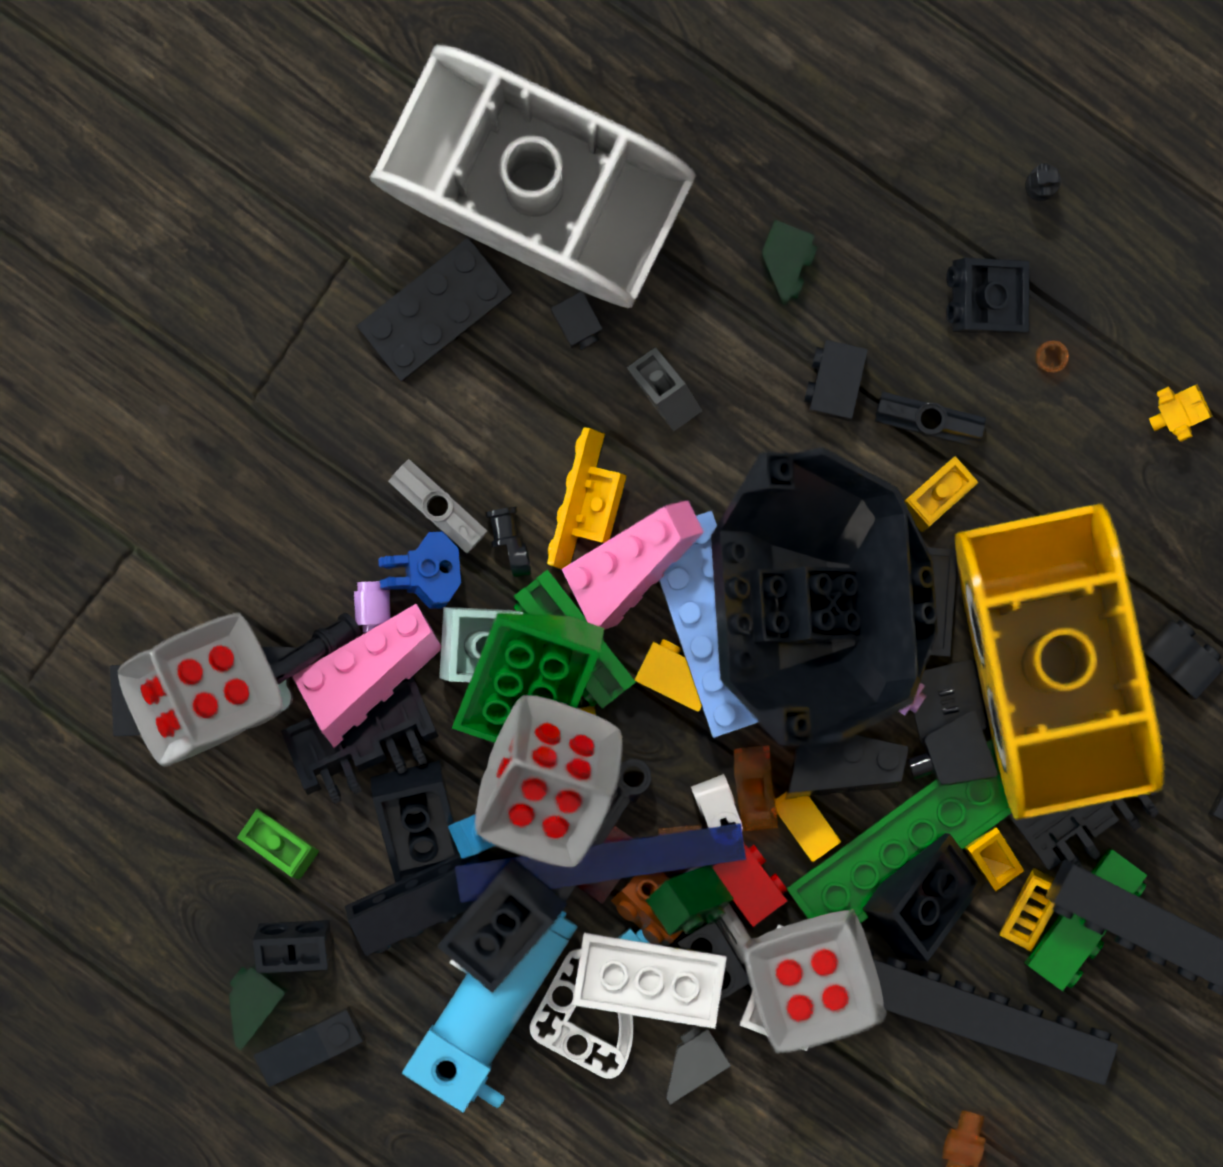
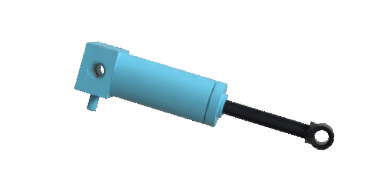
M628 759L620 764L619 778L612 795L608 813L588 852L577 866L563 867L549 888L565 903L630 801L636 804L641 794L649 787L651 771L643 761ZM631 766L639 767L644 774L643 782L637 787H630L623 780L624 771ZM565 911L561 913L556 922L493 993L467 973L435 1025H432L402 1074L461 1112H464L469 1102L474 1101L477 1096L495 1108H499L505 1097L485 1084L488 1079L487 1074L491 1069L493 1059L568 944V939H571L578 928L577 925L566 918L567 913ZM449 1060L455 1064L457 1072L451 1076L443 1075L439 1071L438 1064L441 1061Z

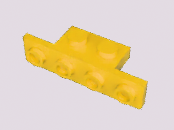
M584 427L576 441V456L572 470L567 475L565 498L557 512L558 524L554 539L551 540L548 546L549 558L547 564L559 569H563L571 564L578 537L600 543L610 540L627 475L596 468L605 434L591 428Z

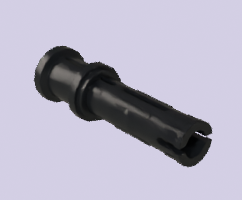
M342 613L338 616V621L325 629L321 627L316 629L312 634V638L306 643L269 664L277 684H281L315 661L360 637L361 631L356 621L348 613Z

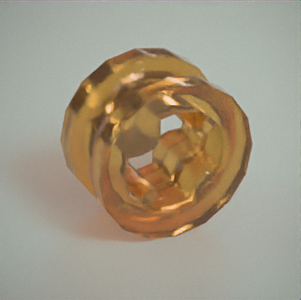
M1047 341L1037 348L1035 360L1038 367L1043 371L1049 373L1058 372L1067 365L1069 353L1061 342ZM1048 347H1050V350H1054L1056 347L1060 351L1057 356L1060 363L1055 367L1054 363H1050L1048 366L1044 362L1047 357L1044 351Z

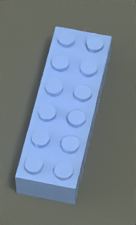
M712 511L696 516L704 533L677 562L672 563L666 569L659 583L687 660L708 727L714 738L758 723V721L720 680L711 534L717 524Z

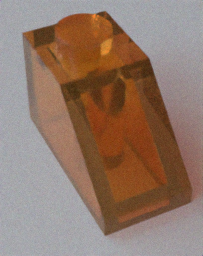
M770 745L734 749V776L743 831L778 828Z

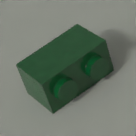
M709 864L666 880L646 899V902L668 934L673 935L683 930L686 934H689L699 928L704 922L708 925L717 922L726 914L724 908L734 898Z

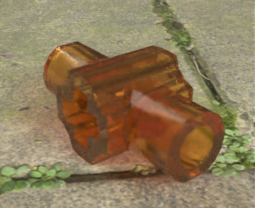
M962 1110L957 1130L950 1128L944 1143L942 1158L948 1159L946 1167H978L986 1138L979 1137L984 1116Z

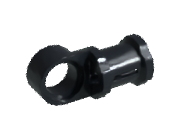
M517 506L485 512L486 518H490L494 540L491 542V546L507 545L513 577L531 575L526 543H523V537L518 535L515 520V513L518 512Z

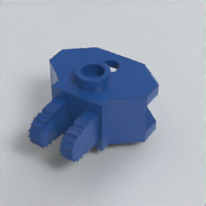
M428 532L419 547L414 551H408L407 555L378 558L379 567L381 568L405 567L406 577H387L381 579V589H407V593H415L429 609H443L461 584L459 549L444 532ZM439 568H445L448 573L441 572Z

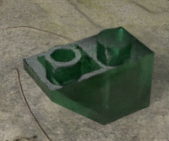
M775 220L760 258L779 302L787 305L790 297L797 300L804 283V279L798 276L803 264L810 267L818 247L812 245L815 235Z

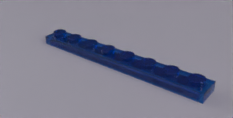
M741 823L591 845L584 858L575 867H560L526 856H516L457 865L455 869L460 902L476 900L511 858L515 859L549 889L745 860L746 855Z

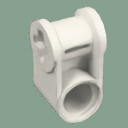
M722 774L691 786L702 817L704 816L713 839L719 844L724 845L737 841L742 834L743 827L725 775ZM726 818L728 823L734 822L736 824V829L732 831V838L727 839L724 834H717L716 829L721 826V819Z

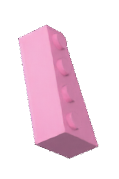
M688 500L664 506L562 569L588 623L603 627L604 629L617 626L624 618L623 615L630 608L635 607L651 585L656 584L664 576L663 573L672 563L677 562L704 533Z
M417 604L292 677L320 730L335 748L344 740L342 736L354 725L358 727L368 718L366 714L381 700L385 702L394 694L392 690L405 678L409 680L441 651V644Z

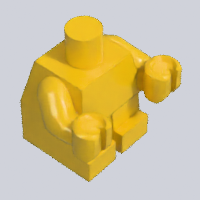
M1198 384L1177 394L1168 386L1157 392L1159 397L1158 407L1161 413L1149 418V421L1154 431L1167 426L1169 431L1178 437L1179 442H1182L1192 437L1190 426L1212 417V413Z

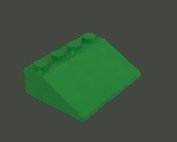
M497 612L452 729L495 743L512 708L524 695L543 697L577 708L599 656L604 628L571 616Z

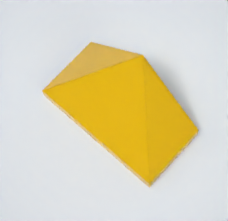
M997 827L964 847L995 891L1024 871Z

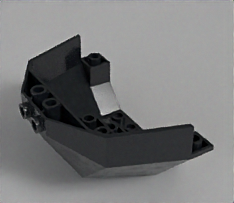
M824 447L796 453L761 452L711 534L720 680L779 745H811L842 741L913 704L938 633L933 560L898 487Z

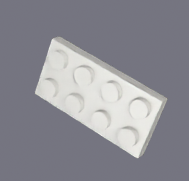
M584 933L572 1005L715 1028L727 956Z

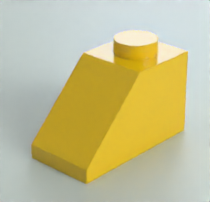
M662 639L660 645L653 642L635 681L699 712L702 705L687 660L679 655L682 648L665 639Z

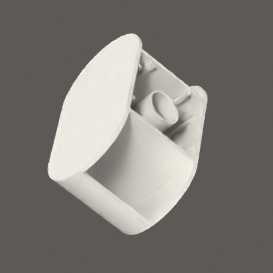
M435 46L391 138L370 176V180L391 196L446 226L587 294L615 305L631 308L696 176L692 169L681 160L627 129L487 61L450 47Z

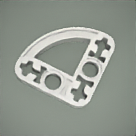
M575 948L566 955L530 1023V1034L538 1043L603 1078H614L623 1071L631 1051L633 1015L618 1013L619 1035L617 1046L568 1021L576 1007L572 1005L573 1000L567 1006H559L554 1002L552 994L557 987L566 986L572 990L574 997L575 984L571 981L560 979L563 972L570 977L574 968L570 960L572 957L575 959L580 958L581 948ZM548 1004L554 1011L565 1013V1016L561 1020L556 1015L552 1022V1027L556 1030L555 1033H547L545 1037L539 1035L540 1028L536 1026L538 1020L541 1022L546 1021L550 1011H545L543 1008ZM577 1034L585 1037L588 1043L586 1051L579 1055L572 1054L567 1048L568 1039ZM594 1043L601 1045L597 1050L601 1055L608 1056L610 1052L616 1054L615 1062L618 1063L616 1069L610 1067L607 1071L601 1069L603 1062L593 1057L592 1064L585 1061L591 1054Z

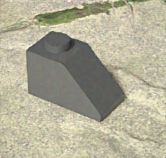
M656 347L627 367L673 432L702 412L701 407L685 382Z
M695 1026L680 1036L682 1043L678 1044L666 1092V1098L670 1105L731 1066L708 1027L700 1030L698 1026Z

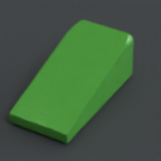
M258 808L237 837L289 876L298 880L302 878L319 852L314 846Z

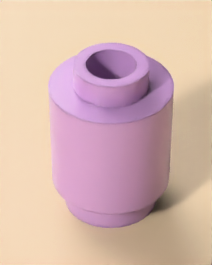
M380 581L357 582L358 591H354L355 621L358 626H362L363 632H368L391 619L390 590L381 589Z

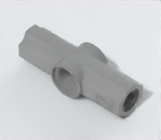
M410 459L401 465L388 481L466 554L488 532ZM434 497H443L447 500L448 509L442 516H433L429 512L428 505Z

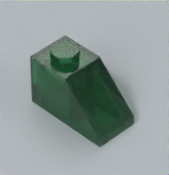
M255 964L249 970L242 967L230 982V985L234 987L233 991L229 994L235 1046L240 1050L245 1047L288 991L268 974L256 973Z

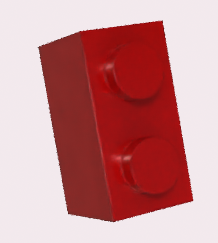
M743 842L714 863L712 868L734 898L735 904L754 927L787 902L783 894L788 889L776 873L769 877L761 865L767 861L753 844L748 848Z

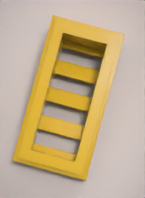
M1035 868L1032 869L999 933L1000 936L1032 951L1054 912L1052 910L1054 903L1046 899V895L1036 890L1035 887L1038 885L1048 891L1054 880L1053 877ZM1031 897L1044 904L1045 907L1042 910L1027 902L1028 899ZM1023 910L1037 917L1038 920L1035 923L1020 915ZM1015 922L1031 930L1030 936L1013 928Z

